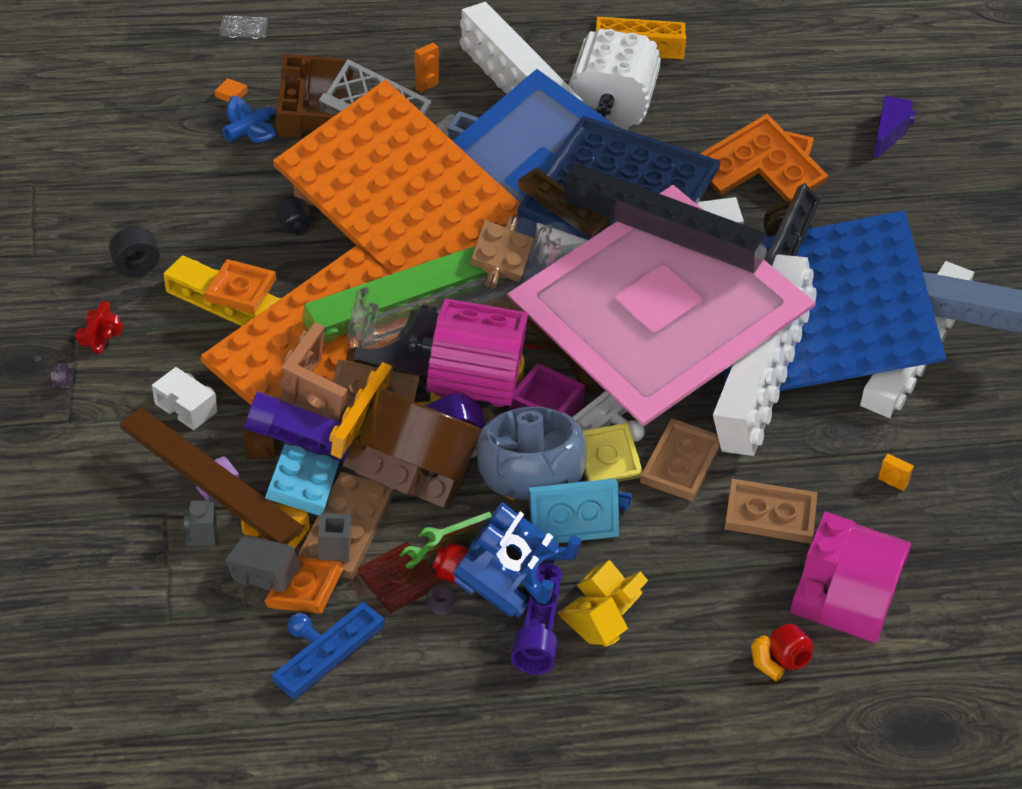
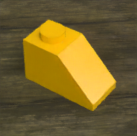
M579 596L558 611L560 618L589 644L603 645L604 647L616 643L620 639L619 635L628 629L612 597Z

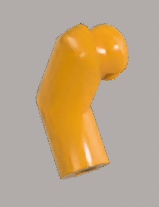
M762 635L754 639L751 645L754 666L774 681H778L784 674L785 669L771 660L770 638Z

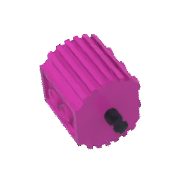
M445 298L437 318L434 337H424L423 341H418V336L412 335L409 341V350L411 352L421 348L423 354L431 355L426 391L433 392L440 397L460 393L467 395L474 401L490 402L493 406H511L519 375L528 313Z

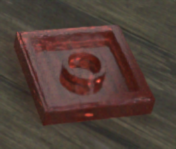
M408 542L357 568L358 576L390 614L440 587V579L423 559L414 568H406V564L413 561V559L407 554L401 557L400 553L406 547L411 546Z

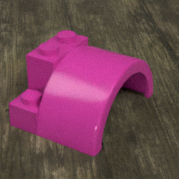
M825 511L808 551L803 575L794 595L790 613L877 643L904 564L906 565L911 542L858 525L852 520Z

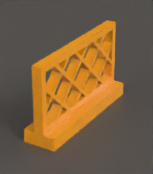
M597 17L596 31L599 29H611L617 32L643 35L650 41H655L657 44L656 49L660 52L659 58L684 60L686 35L685 23Z

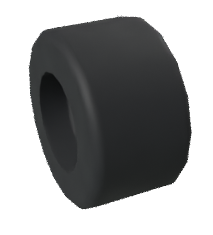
M142 227L125 228L117 232L110 240V254L115 268L121 274L127 276L143 275L153 270L158 264L160 258L154 235L149 230Z

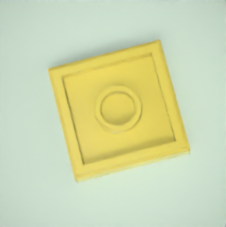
M628 422L583 431L586 439L587 455L586 467L583 473L585 481L616 478L617 482L641 477L643 471Z

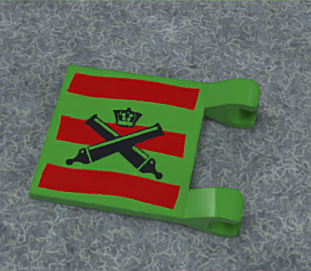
M490 512L441 530L430 527L423 529L418 534V537L427 536L430 541L423 548L408 546L400 553L401 557L407 554L413 559V561L406 564V568H414L423 557L438 552L440 546L445 547L450 542L459 544L469 540L492 518Z

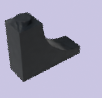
M421 305V308L411 310L404 328L391 342L374 349L359 347L348 349L346 360L378 368L384 362L393 366L392 371L420 376L419 380H426L428 378L431 355L423 354L421 348L411 352L409 350V341L412 335H417L418 341H423L424 337H434L439 315L437 308Z

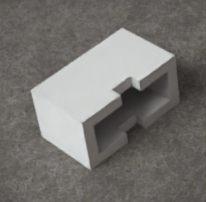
M177 367L152 384L155 404L169 414L173 412L179 414L177 416L178 420L193 431L218 412L216 394L209 386H204L195 380L191 374L185 373Z

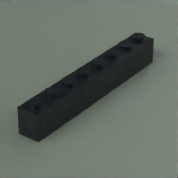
M578 163L573 166L563 180L565 202L751 273L756 272L766 256L767 233Z

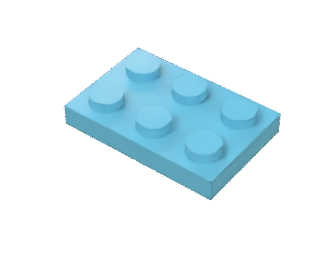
M285 444L265 498L321 516L339 461L327 455L306 451L300 446Z
M616 478L529 487L530 523L546 535L548 533L552 535V539L555 542H569L571 536H577L581 541L619 536L618 482Z

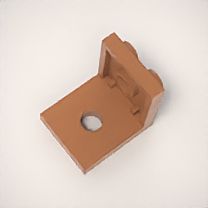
M315 322L309 331L305 330L301 334L296 349H291L286 355L281 369L284 372V376L280 381V388L283 389V393L279 399L280 401L342 423L348 389L313 373L321 361L325 326Z

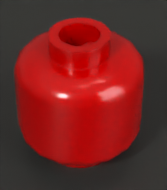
M451 542L445 547L440 546L432 568L436 569V576L439 579L459 586L453 581L456 576L452 573L468 552V548Z
M786 624L776 628L771 633L769 649L770 655L784 669L795 670L807 666L811 661L814 645L812 640L797 625Z

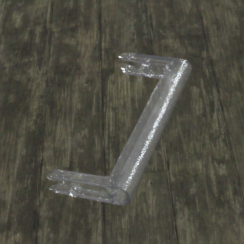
M552 224L541 227L528 256L520 282L508 278H498L496 287L493 289L490 288L493 280H491L489 287L485 285L488 277L486 276L378 314L379 307L376 303L370 302L366 304L369 289L367 287L359 289L356 293L353 309L351 310V318L347 330V337L351 348L374 349L388 344L402 331L409 318L410 311L421 308V305L433 306L440 313L445 298L486 306H495L509 301L507 293L555 262L560 250L561 238L549 239V235L552 233Z

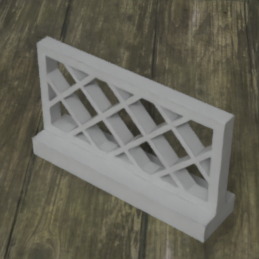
M347 59L327 93L322 94L319 99L321 112L337 115L350 105L348 104L349 102L352 104L368 92L366 82L375 80L381 83L385 79L404 97L407 96L410 102L417 101L423 104L420 111L424 115L431 105V100ZM351 68L359 72L360 78L347 81L346 74ZM362 84L365 93L352 96L349 87ZM347 89L349 97L338 99L333 96L336 90Z

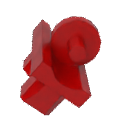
M101 301L97 310L88 311L86 315V323L88 325L86 328L78 329L75 338L80 346H90L95 354H99L104 350L110 337L119 336L124 327L120 322V317L111 312L110 303L108 301Z

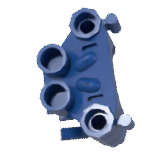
M501 502L492 513V518L482 527L468 548V552L454 569L452 574L456 577L453 581L470 594L476 591L509 617L515 615L519 618L529 604L525 601L526 596L516 589L519 584L522 583L538 603L547 604L551 599L554 583L544 580L541 584L537 580L536 572L538 565L546 562L553 564L555 560L575 559L579 552L581 539L577 536H571L567 547H558L559 544L552 539V535L549 533L546 535L523 518V513H517ZM506 547H510L520 553V560L514 561L510 559L506 554Z

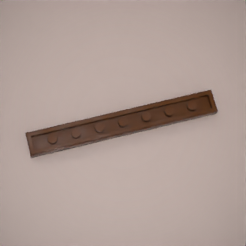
M140 407L120 422V427L124 432L268 540L287 545L303 532L302 525L144 408Z

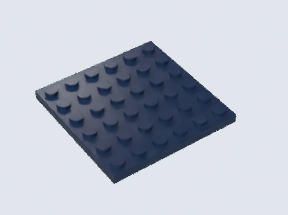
M582 116L543 173L564 186V178L573 166L578 163L657 193H661L674 185L693 202L698 204L718 172L720 160ZM528 194L517 208V216L590 240L588 236ZM611 219V225L617 222Z

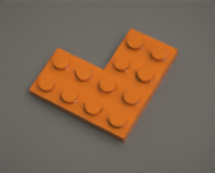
M768 114L700 153L720 160V168L710 183V186L719 196H722L758 173L786 202L792 201L799 185L805 183L813 191L828 181V175Z

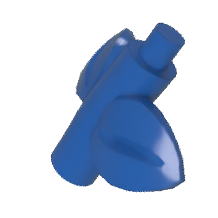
M233 95L230 98L226 115L231 124L222 128V133L227 141L232 142L248 135L251 141L262 143L277 135L276 129L268 124L270 117L275 115V110L272 106L267 108L260 107L253 111L248 103L240 97Z

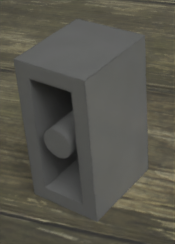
M245 534L225 559L231 576L236 582L240 584L247 583L259 586L264 590H274L282 593L301 568L293 546Z

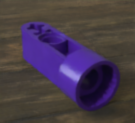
M256 392L243 429L265 437L269 436L294 446H300L307 451L319 455H327L337 461H344L349 451L348 448L341 459L331 455L332 442L329 441L330 434L336 425H341L340 422L280 401V399L265 393Z
M551 563L538 565L536 572L537 580L541 584L544 580L554 583L551 599L547 604H541L530 594L525 625L516 632L511 662L518 670L527 674H545L553 668L558 640L552 633L562 573L556 565Z

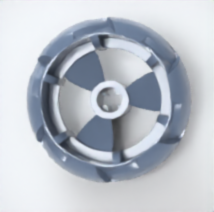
M545 407L517 408L493 417L482 428L477 442L478 469L485 484L497 494L529 501V487L576 483L580 481L587 462L586 439L580 425L566 413Z

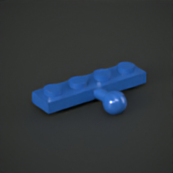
M362 602L325 633L320 635L312 628L309 616L304 613L292 615L287 623L288 631L294 637H305L311 644L272 674L273 683L295 700L385 626V619L365 602Z

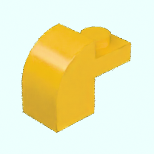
M608 560L595 566L577 586L585 596L612 597L622 616L641 596L642 591L640 589L648 580L641 571L624 578L613 563Z

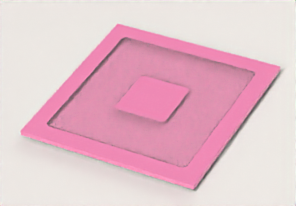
M674 185L659 193L702 209ZM615 222L507 293L508 298L519 309L527 312L528 317L642 426L654 420L816 306V302L764 259L756 272L751 273L620 222Z

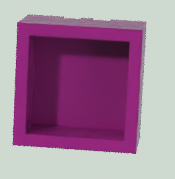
M537 363L515 389L512 404L508 407V411L521 407H545L573 417L583 408L585 385Z

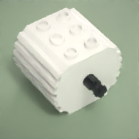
M611 29L590 31L586 38H584L568 86L586 105L615 126L629 131L630 126L633 124L639 125L642 122L649 108L661 63V58H659L660 52L656 49L657 44L655 41H650L646 36L636 33L617 32Z

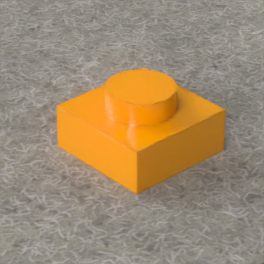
M887 454L882 462L878 479L904 491L909 484L914 465Z

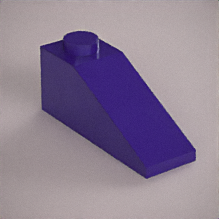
M889 96L884 97L873 157H880L906 134L908 124L913 125L916 111L911 110L912 100Z

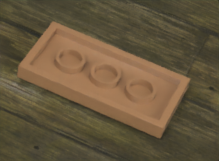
M340 472L332 487L323 513L351 515L349 561H341L344 569L340 576L353 580L395 494V489L374 480ZM320 516L317 517L297 557L319 559L318 531Z

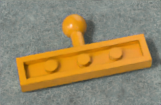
M382 362L377 371L370 373L365 389H359L353 407H347L342 417L341 425H336L330 434L329 441L332 442L331 455L341 459L352 441L358 440L377 390L380 388L387 390L390 385L393 366Z

